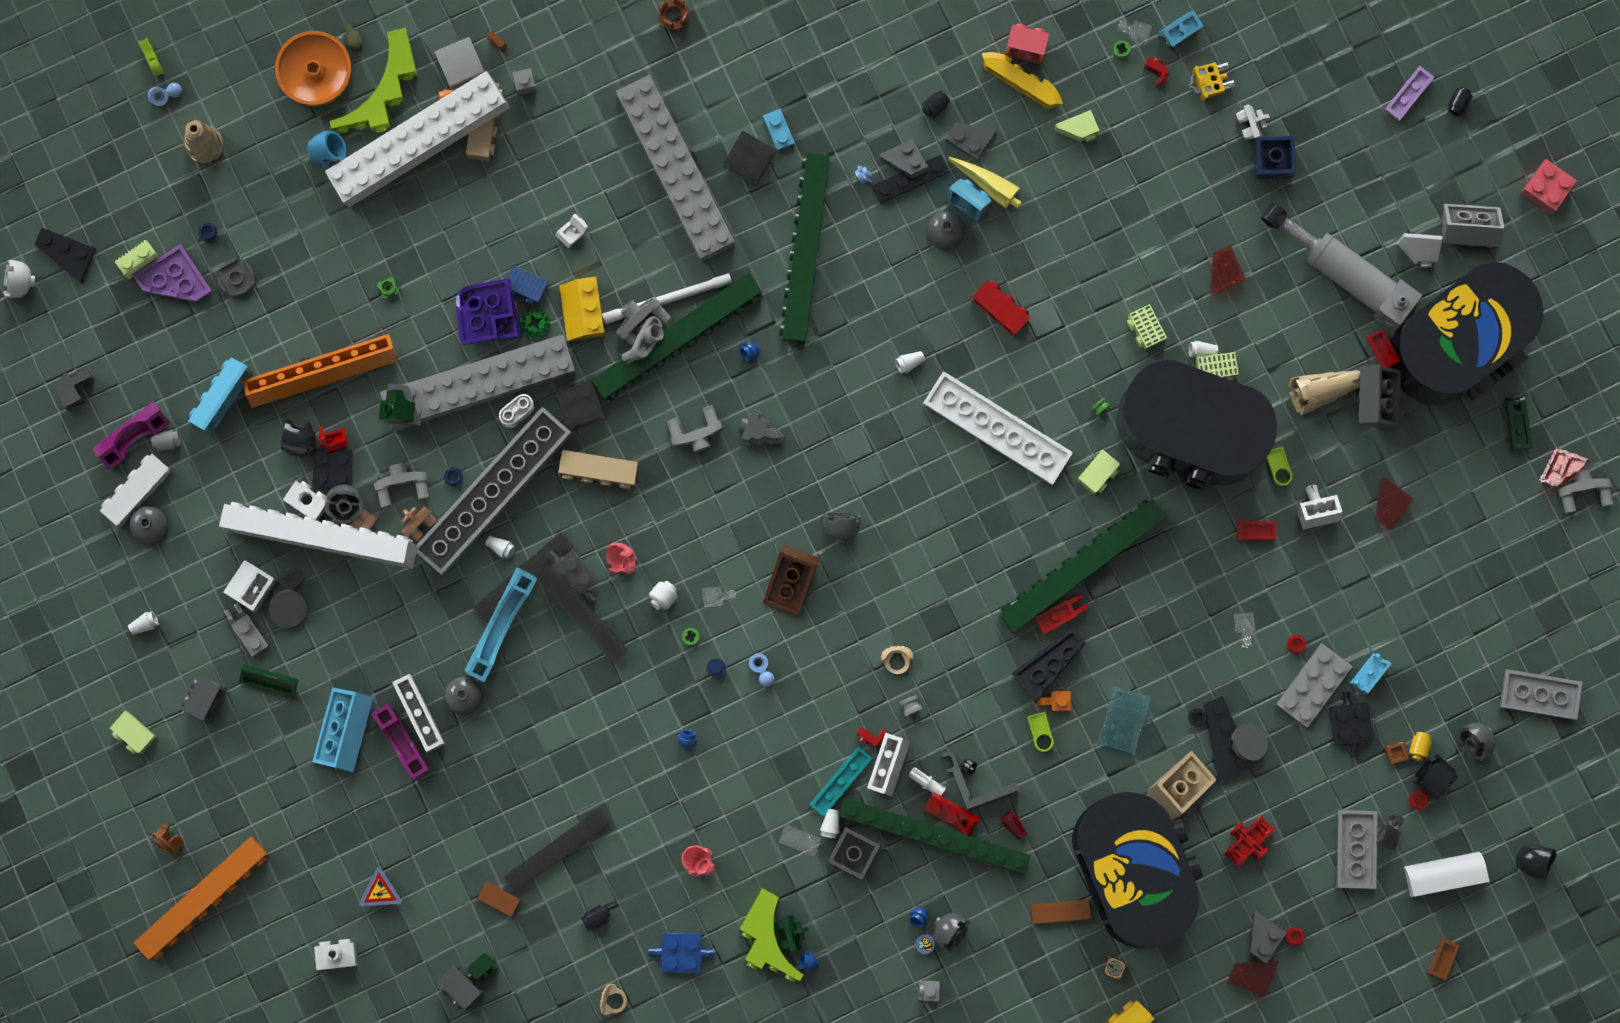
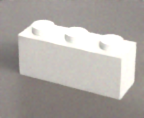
M885 733L867 787L868 789L889 796L893 795L910 741Z

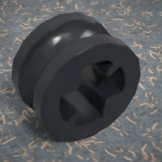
M1199 708L1192 709L1188 714V720L1192 725H1202L1206 721V713ZM1198 712H1200L1202 714L1200 715V717H1202V720H1197L1196 722H1194V717H1192L1193 713L1197 714Z

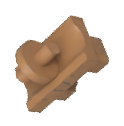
M425 506L417 514L418 510L415 507L410 512L406 509L402 511L406 516L401 521L404 524L409 520L410 522L401 532L416 541L423 535L417 528L420 523L423 522L429 528L436 521L430 514L431 511Z

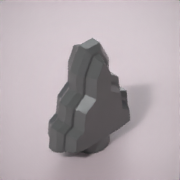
M755 409L752 410L749 418H743L738 431L743 433L740 445L748 447L752 444L759 446L764 443L772 445L783 444L785 436L779 429L772 427L770 421L763 417L762 412Z

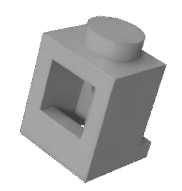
M919 981V1000L939 1001L940 981Z

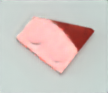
M1231 245L1212 254L1211 295L1246 281Z
M1555 447L1539 481L1542 484L1559 489L1590 463V460Z
M1382 477L1375 519L1391 530L1413 497Z
M1269 961L1265 965L1261 962L1235 963L1227 981L1264 997L1279 962Z

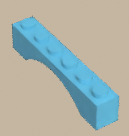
M518 567L516 568L465 668V672L468 675L485 682L508 628L537 580L534 575Z

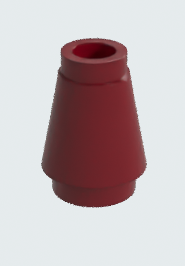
M1012 810L1000 818L1001 825L1017 837L1018 840L1027 834L1017 813H1014Z

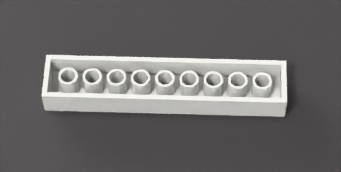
M485 71L327 169L325 173L342 202L350 208L510 107L493 78Z
M231 502V505L224 504L219 527L229 532L413 569L418 546L413 544V540L408 539V537L397 535L394 538L389 533L378 531V534L366 528H360L358 531V529L350 525L341 524V527H339L334 522L323 520L321 523L311 517H304L303 520V518L297 517L298 515L286 513V516H284L279 511L268 509L266 512L256 506H249L248 509L243 504Z

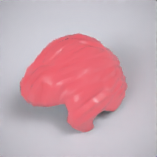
M622 543L610 544L606 550V561L612 568L608 570L614 574L623 571L629 575L634 572L636 567L634 551Z
M698 845L686 848L681 858L682 864L690 876L695 878L701 875L710 876L715 872V865L711 860L712 851Z

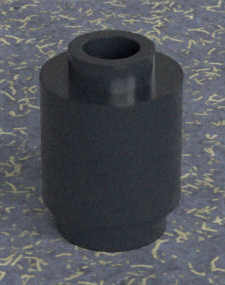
M1464 87L1456 88L1448 103V112L1461 117L1466 112L1473 98L1470 94L1471 91Z
M940 90L922 103V111L927 117L935 118L948 107L950 100Z
M599 904L584 913L581 920L586 929L590 931L609 922L608 917L611 914L606 906L602 907Z

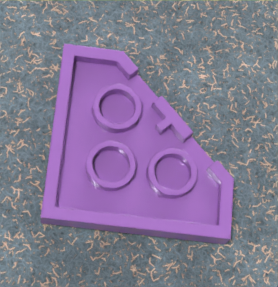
M181 244L132 275L142 291L146 293L198 302L213 292Z

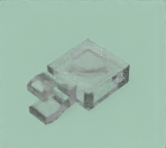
M1121 20L1117 30L1129 33V40L1146 45L1152 25L1134 20L1131 25L1129 22Z
M721 586L702 588L704 608L724 606L723 600L736 599L735 590L722 592Z
M1253 612L1234 614L1235 634H1241L1242 647H1250L1252 645L1250 633L1255 632Z

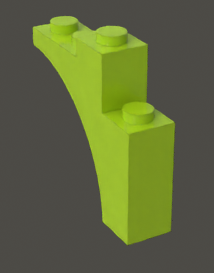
M762 888L740 927V930L743 931L742 936L749 940H752L753 937L756 938L745 960L748 961L747 965L756 971L758 967L762 969L764 964L768 963L767 968L776 973L779 970L786 973L785 978L795 983L796 980H801L803 974L797 971L785 959L778 947L774 934V912L779 897Z

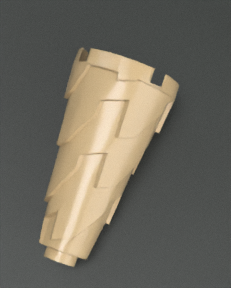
M198 120L188 123L185 127V148L188 155L198 163L205 164L211 163L214 159L217 160L224 148V141L219 131Z
M1360 371L1329 372L1291 378L1289 380V388L1293 387L1294 391L1289 392L1295 410L1297 413L1300 412V415L1307 414L1360 388Z

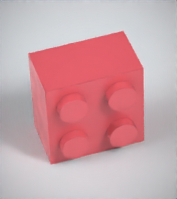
M1024 24L1012 25L1005 55L1042 64L1049 33H1046L1041 28L1029 29Z
M1545 159L1520 194L1552 215L1577 180Z

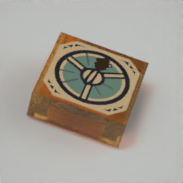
M1108 956L1102 974L1121 981L1127 962Z

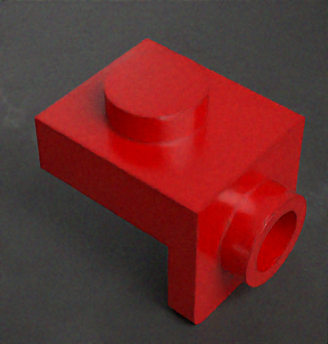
M1148 58L1144 69L1160 77L1155 86L1159 88L1161 84L1165 85L1169 74H1167L1169 68L1164 66L1163 62L1157 58Z
M323 427L319 428L320 435L317 436L321 447H325L327 453L349 446L345 428L327 434Z
M861 727L857 732L858 740L865 745L870 743L874 747L878 744L882 745L887 730L883 729L879 736L875 737Z

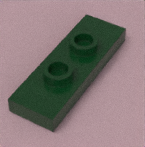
M243 664L239 682L295 698L299 679Z

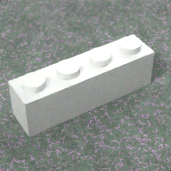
M153 454L145 456L140 462L141 466L137 470L134 469L128 475L126 483L124 485L120 484L114 491L115 495L111 499H106L101 505L102 509L100 511L119 528L125 524L133 512L145 502L172 472Z
M408 674L392 682L425 751L430 753L446 745L412 675Z

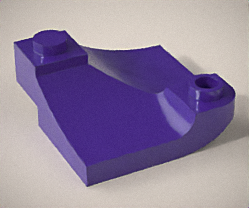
M510 279L463 287L456 296V311L461 345L522 338L520 319H518ZM470 295V298L466 301V296Z

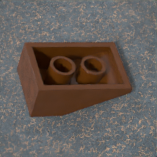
M784 545L779 553L763 603L799 616L820 558Z

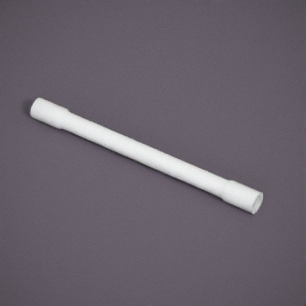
M729 273L712 280L656 297V299L662 306L712 289L731 285V277ZM622 308L603 313L605 325L624 318L625 316L621 313Z

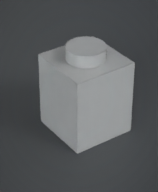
M531 68L512 72L518 96L536 92Z

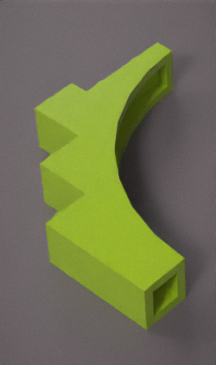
M406 28L387 32L389 42L388 62L379 86L358 109L344 117L330 121L332 131L342 134L348 132V129H364L367 127L366 125L370 124L371 130L379 133L391 127L386 105L390 107L400 105L404 98L399 80L407 81L417 76Z

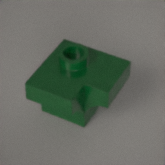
M388 390L386 400L380 403L379 420L401 423L414 422L415 403L405 399L403 390Z

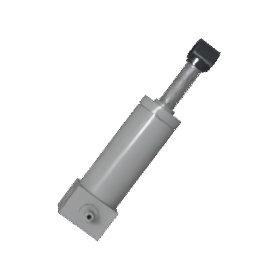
M1271 203L1262 215L1261 220L1267 226L1273 229H1281L1310 250L1308 252L1310 256L1306 260L1307 263L1311 266L1313 265L1322 274L1375 311L1373 317L1393 332L1402 324L1422 297L1421 293L1403 280L1396 283L1339 240L1333 238L1328 232L1322 239L1314 238L1312 234L1290 220L1287 212L1278 204Z

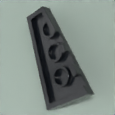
M1072 628L1012 672V676L1036 704L1084 647L1085 641Z
M1223 696L1205 703L1217 781L1220 782L1254 767L1251 761H1243L1233 751V740L1231 741V737L1237 727Z

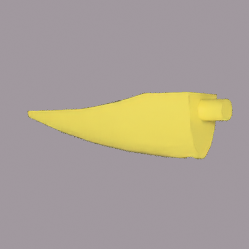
M949 157L948 160L979 185L991 199L1005 208L1010 204L1016 208L1020 206L1021 201L1015 198L1020 190L1018 186L984 168Z

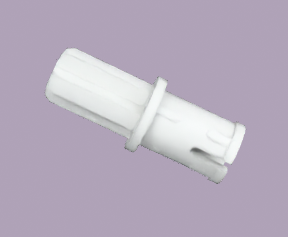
M913 768L909 773L910 778L923 786L922 789L926 788L928 791L940 796L946 789L933 780L932 776H927L917 768Z

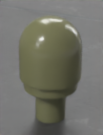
M352 24L345 25L344 27L347 32L345 39L348 46L353 50L360 49L363 45L360 33L357 30L354 31Z

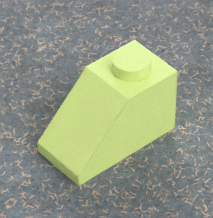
M1091 110L1057 123L1054 128L1057 133L1079 142L1084 140L1090 142L1096 139V135L1100 131Z

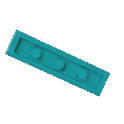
M858 746L809 806L824 818L828 809H831L872 761L873 757Z

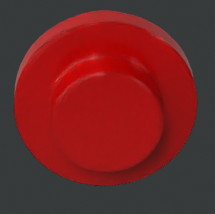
M1293 635L1288 638L1286 646L1289 652L1300 654L1305 650L1306 642L1302 636Z
M1415 791L1409 797V804L1415 810H1423L1428 805L1429 799L1422 791Z
M1291 927L1287 930L1285 939L1289 945L1299 946L1304 942L1305 934L1299 927Z

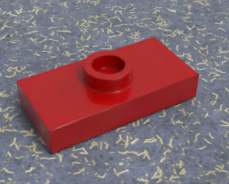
M1383 328L1366 336L1365 339L1379 365L1391 368L1401 362Z
M1237 521V541H1276V521Z

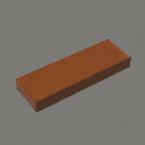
M1089 899L1031 905L1032 924L1091 919Z

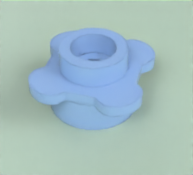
M859 165L855 174L861 183L872 182L870 179L872 175L868 168H863V166Z

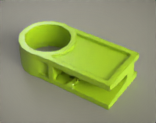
M148 38L138 41L154 76L158 77L164 74Z
M1283 446L1272 449L1266 460L1273 482L1277 486L1283 487L1292 481V472ZM1285 470L1289 474V481L1283 484L1279 483L1275 476L1277 471Z
M1042 712L1027 716L1035 748L1040 752L1049 751L1053 747L1054 741L1046 713ZM1041 735L1048 736L1051 740V745L1046 750L1040 749L1037 746V739Z

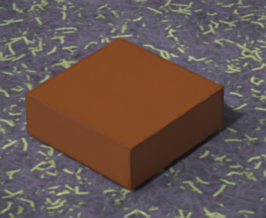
M491 31L487 35L488 41L501 52L507 48L506 42Z
M1404 741L1384 747L1390 765L1410 760Z

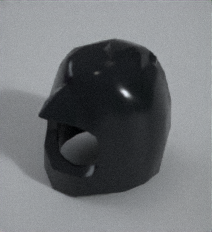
M284 419L285 427L281 440V451L293 456L310 454L317 445L316 434L312 430L310 422L308 421L303 428L294 426L291 420Z
M1524 846L1516 855V866L1520 871L1529 876L1546 879L1557 853L1555 849L1543 846Z

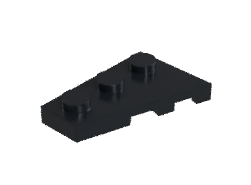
M42 227L34 244L80 283L84 279L96 250L95 247Z

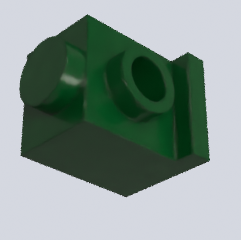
M483 953L466 968L469 971L467 975L475 983L480 978L482 980L487 978L492 973L490 969L496 970L498 966L486 953Z

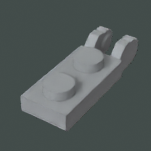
M237 602L234 606L242 618L236 621L228 609L224 613L251 656L254 657L269 647L249 615L245 614Z

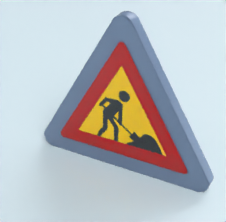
M378 867L359 905L401 904L400 896L383 870Z

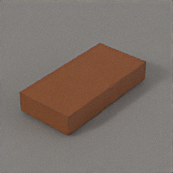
M487 881L477 899L512 917L521 901Z
M1441 938L1427 974L1447 981L1460 945Z

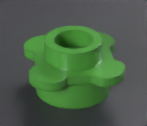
M392 277L377 284L378 289L382 292L381 296L383 299H388L389 296L399 293V288L396 287L395 279Z

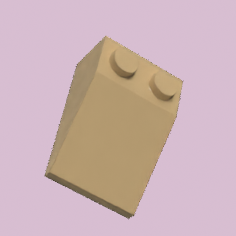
M1190 751L1146 792L1167 811L1172 821L1183 814L1217 779L1198 757Z

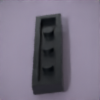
M942 155L925 161L929 171L917 177L910 178L904 172H901L872 185L880 204L949 173Z

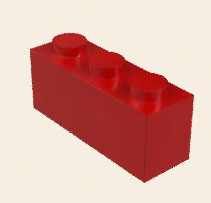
M987 280L972 296L971 300L1015 337L1030 320L1029 312L1022 306L1019 308L1009 294L1004 295L1000 291L1001 288L998 284Z

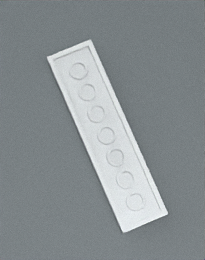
M944 371L923 402V405L1053 485L1073 453Z

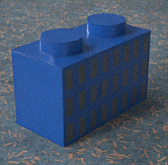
M513 266L507 278L511 281L514 298L520 296L524 298L525 303L532 306L534 304L540 306L549 287L548 281Z

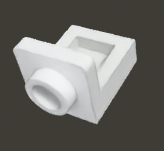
M574 214L570 221L556 232L555 236L569 248L584 236L588 226L583 219Z

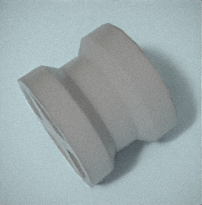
M917 695L899 702L904 707L905 717L923 709L918 704Z

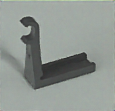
M945 752L941 755L943 759L945 757L952 759L954 766L951 769L948 768L947 773H953L967 811L1019 793V787L1017 783L969 800L971 796L955 755L951 752Z

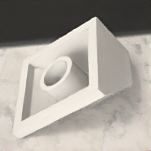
M1404 233L1398 240V246L1414 264L1421 265V268H1432V266L1437 264L1442 236Z

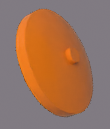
M306 31L290 38L281 47L275 62L276 79L285 95L298 104L310 107L323 106L340 97L346 90L352 73L351 60L344 45L334 36L321 31Z

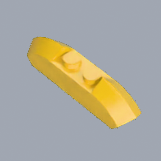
M994 52L982 53L985 71L1046 109H1053L1063 105L1060 94L1048 80L1044 79L1041 83L1037 76L1025 73L1024 69L1018 64L1012 65V58Z

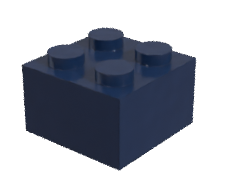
M1294 136L1255 138L1253 142L1255 179L1293 178L1296 174Z

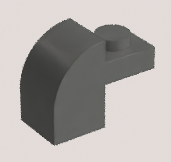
M80 370L74 374L73 378L66 372L58 380L56 386L57 396L63 408L67 411L84 402L77 388L94 380L91 372Z

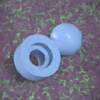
M170 83L167 89L153 87L148 92V100L155 106H162L167 102L168 96L173 98L179 97L182 93V87L178 83ZM156 93H159L158 99L154 98Z
M761 653L752 655L749 659L750 668L754 672L760 673L759 682L762 686H771L774 683V675L766 670L768 666L767 657ZM757 659L762 660V665L759 667L755 665V660Z

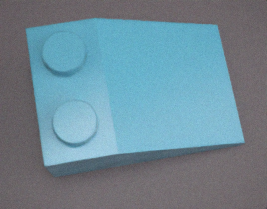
M959 179L949 188L947 201L978 222L990 206L992 200L989 199L990 196L986 192L976 190L974 188L975 185L969 180Z

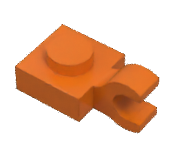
M1051 691V697H1041L1037 701V706H1051V711H1071V691Z

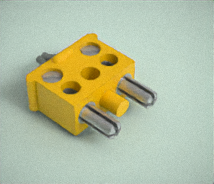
M1214 62L1200 67L1195 66L1192 70L1191 83L1188 84L1189 89H1193L1196 94L1200 95L1201 100L1205 101L1207 98L1223 94L1225 89L1234 87L1235 83L1233 80L1225 83L1222 82V80L1227 79L1226 73H1219L1229 69L1228 63L1217 65ZM1194 80H1195L1197 89H1196L1194 86H1192L1193 83H1194Z

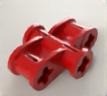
M1260 815L1248 829L1243 826L1241 821L1229 833L1231 836L1234 835L1237 840L1223 855L1228 856L1235 863L1236 868L1251 853L1258 861L1269 850L1268 847H1264L1261 843L1276 828L1274 826L1271 827L1263 819V815Z

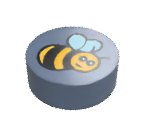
M921 935L917 938L915 947L919 953L929 954L934 950L935 942L931 936Z

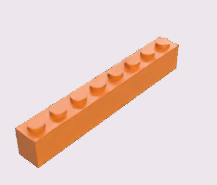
M386 334L258 375L242 382L251 408L398 362L390 335Z
M250 837L133 943L148 960H158L165 953L163 950L168 945L172 947L179 941L178 936L180 934L189 932L194 927L193 923L197 919L202 920L209 913L207 910L212 905L214 907L219 905L223 901L222 896L227 892L229 894L238 887L237 883L241 879L245 881L252 875L251 870L256 866L258 868L267 861L266 857L269 854L254 837Z

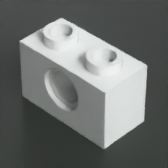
M295 481L283 500L307 517L319 521L325 512L324 502L326 496L319 491L317 494L310 490L312 487L304 481L301 483ZM308 495L312 496V502L309 505H304L303 498Z

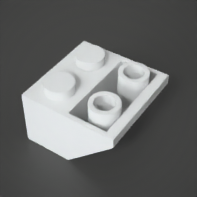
M244 560L224 590V593L256 613L277 580Z

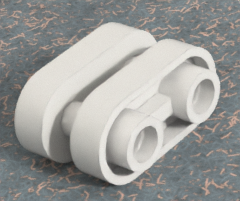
M521 394L503 407L499 412V419L502 425L506 428H514L530 416L535 408L532 398L529 395Z

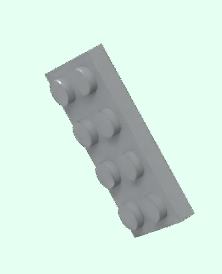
M1321 643L1276 703V706L1308 728L1353 666Z
M1505 669L1499 708L1577 720L1583 682Z
M1338 810L1336 888L1376 889L1377 811Z

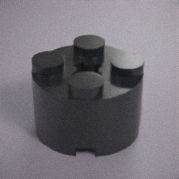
M1436 754L1434 755L1435 760L1431 761L1429 759L1420 767L1415 774L1417 779H1412V783L1428 798L1436 797L1439 799L1445 793V787L1448 784H1453L1457 780L1458 775H1456V770L1445 759Z

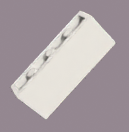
M1480 852L1404 866L1410 897L1489 882L1486 864Z

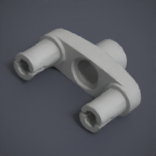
M655 297L648 299L639 306L631 300L621 310L626 319L619 327L617 335L622 340L625 339L633 347L637 335L632 330L649 313L657 317L662 324L666 323L671 316Z
M652 316L645 323L636 327L635 332L638 336L633 347L622 354V360L626 361V364L645 358L656 342L663 338L662 324L657 317Z
M713 405L702 409L708 425L690 433L682 434L677 418L668 420L666 423L672 437L670 438L672 445L684 446L691 444L694 452L710 448L708 438L723 429L721 421H718Z
M406 463L389 466L391 476L374 483L381 508L392 506L389 494L390 487L407 483H415L419 500L429 498L426 483L428 480L427 473L407 472Z
M1590 470L1574 472L1575 483L1558 489L1559 497H1562L1565 513L1576 511L1573 494L1586 490H1599L1602 507L1613 505L1610 479H1592Z

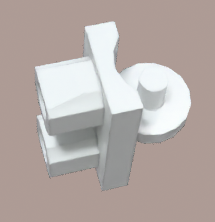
M1250 104L1244 106V110L1236 114L1240 124L1247 121L1250 123L1251 127L1242 130L1246 140L1263 137L1259 123L1262 129L1267 128L1266 121L1270 119L1269 114L1263 115L1261 109L1256 111L1258 116L1256 117L1253 106H1250Z

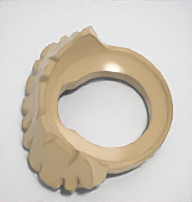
M891 646L886 648L881 655V660L885 663L887 670L893 674L904 673L909 668L910 661L914 658L911 649L905 646ZM894 653H901L905 659V665L900 670H895L890 666V658Z
M615 984L607 985L603 990L604 992H602L600 1011L604 1016L609 1017L625 1009L627 997ZM614 993L620 994L623 998L622 1006L618 1009H612L607 1005L606 1001L609 995Z

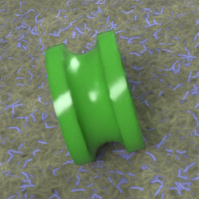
M1120 40L1115 43L1113 54L1116 58L1124 59L1129 55L1130 45L1128 42ZM1122 45L1124 46V50L1127 52H1123L1122 54L1118 53L1119 49H1117V47L1120 48V46Z
M1103 397L1091 409L1096 410V415L1098 416L1110 403H1106Z
M687 628L682 634V639L687 645H695L700 639V634L694 628ZM689 631H692V634L694 632L696 634L693 642L686 640Z

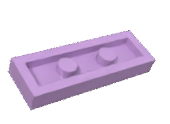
M1419 66L1384 111L1399 122L1433 80L1434 76Z

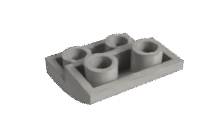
M470 37L434 51L450 88L484 73Z

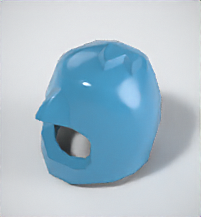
M320 132L308 142L307 150L310 159L320 164L326 170L331 161L340 162L346 158L345 142L337 132Z

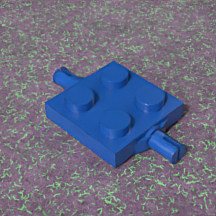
M663 932L661 947L648 948V956H660L662 962L661 972L701 973L703 957L715 958V954H707L715 953V949H703L701 944L702 933Z

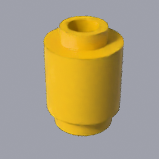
M1416 732L1409 750V755L1412 756L1411 759L1423 762V759H1428L1432 744L1431 735Z

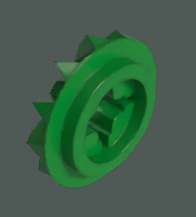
M538 308L528 309L522 314L520 320L521 330L530 338L543 337L547 334L551 325L549 315L544 310ZM531 316L536 320H540L538 323L539 330L534 325L529 326L532 323Z

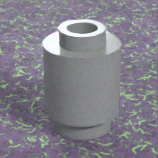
M173 430L158 432L151 437L152 447L156 448L157 451L176 449V447L180 446L179 432H174Z

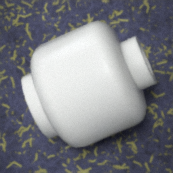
M668 581L658 582L649 593V597L652 600L650 604L657 610L660 608L664 610L669 609L678 597L677 589Z

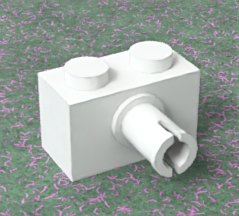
M1311 485L1305 488L1309 501L1300 503L1297 511L1303 530L1340 521L1342 509L1337 495L1320 498L1317 485H1313V488H1311Z
M350 939L338 940L339 944L331 945V941L319 942V946L314 947L316 970L358 966L356 943H350Z

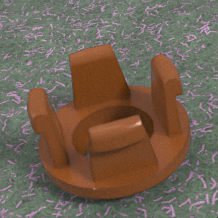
M683 0L663 1L659 7V20L665 28L679 30L688 23L690 13ZM672 9H676L681 13V18L677 22H671L667 18L668 12Z
M162 824L156 832L152 833L154 837L153 842L166 854L170 855L172 853L176 855L178 849L183 846L184 840L177 834L167 842L166 839L170 834V827Z

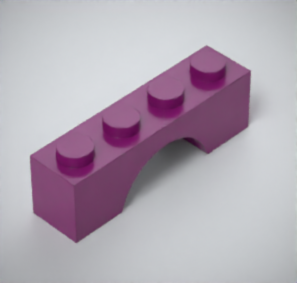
M153 401L92 449L108 470H111L125 459L128 448L136 440L145 435H156L169 425L170 421Z
M386 704L373 712L374 719L393 746L410 778L415 781L431 771L391 705Z

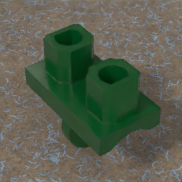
M793 915L782 917V920L774 923L777 933L783 931L786 933L787 939L779 940L781 951L790 950L791 952L802 949L800 941L805 940L803 932L808 931V927L802 928L801 922H795Z

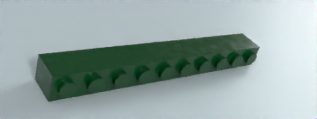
M807 152V158L803 157L801 169H805L804 176H800L799 187H802V195L798 194L797 206H800L799 213H795L794 224H798L797 232L793 231L792 243H795V248L790 250L789 261H793L792 269L788 268L787 280H790V286L785 288L784 298H787L788 301L787 306H783L782 310L785 324H781L779 333L780 336H783V341L800 344H805L830 159V155Z
M747 273L663 331V338L656 342L645 358L635 360L630 364H626V361L621 359L591 380L592 384L604 401L608 399L612 401L619 396L618 392L622 389H630L635 385L634 381L639 378L642 380L651 374L650 370L655 367L659 369L667 363L665 360L669 357H677L682 353L681 349L696 344L698 342L697 338L702 335L705 337L712 333L716 325H724L729 321L728 317L743 312L745 310L744 306L749 303L752 305L759 301L762 295L761 289L751 275Z
M1146 499L1137 505L1139 508L1134 513L1129 511L1122 517L1123 521L1117 524L1115 522L1107 528L1108 533L1104 536L1100 533L1092 539V545L1088 548L1086 545L1080 548L1075 558H1067L1061 563L1063 567L1059 570L1054 568L1047 573L1046 576L1048 578L1043 582L1038 580L1031 586L1032 590L1026 593L1024 591L1016 597L1017 602L1013 605L1008 603L1001 608L1002 613L999 617L1009 630L1014 634L1163 521L1166 515L1153 499L1149 502Z
M848 798L844 799L839 815L840 818L1020 874H1026L1031 855Z

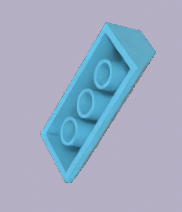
M232 357L229 361L226 360L223 363L221 373L212 379L210 383L211 388L208 392L202 394L199 399L201 403L197 408H193L188 416L190 418L188 421L209 436H211L244 387L242 381L249 379L253 373L248 366Z
M332 687L313 763L349 772L354 771L363 734L367 726L369 712L372 707L373 697Z

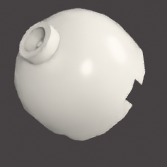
M8 260L9 265H6L4 286L8 287L7 291H4V297H23L28 293L30 287H34L35 276H31L30 268L23 262Z

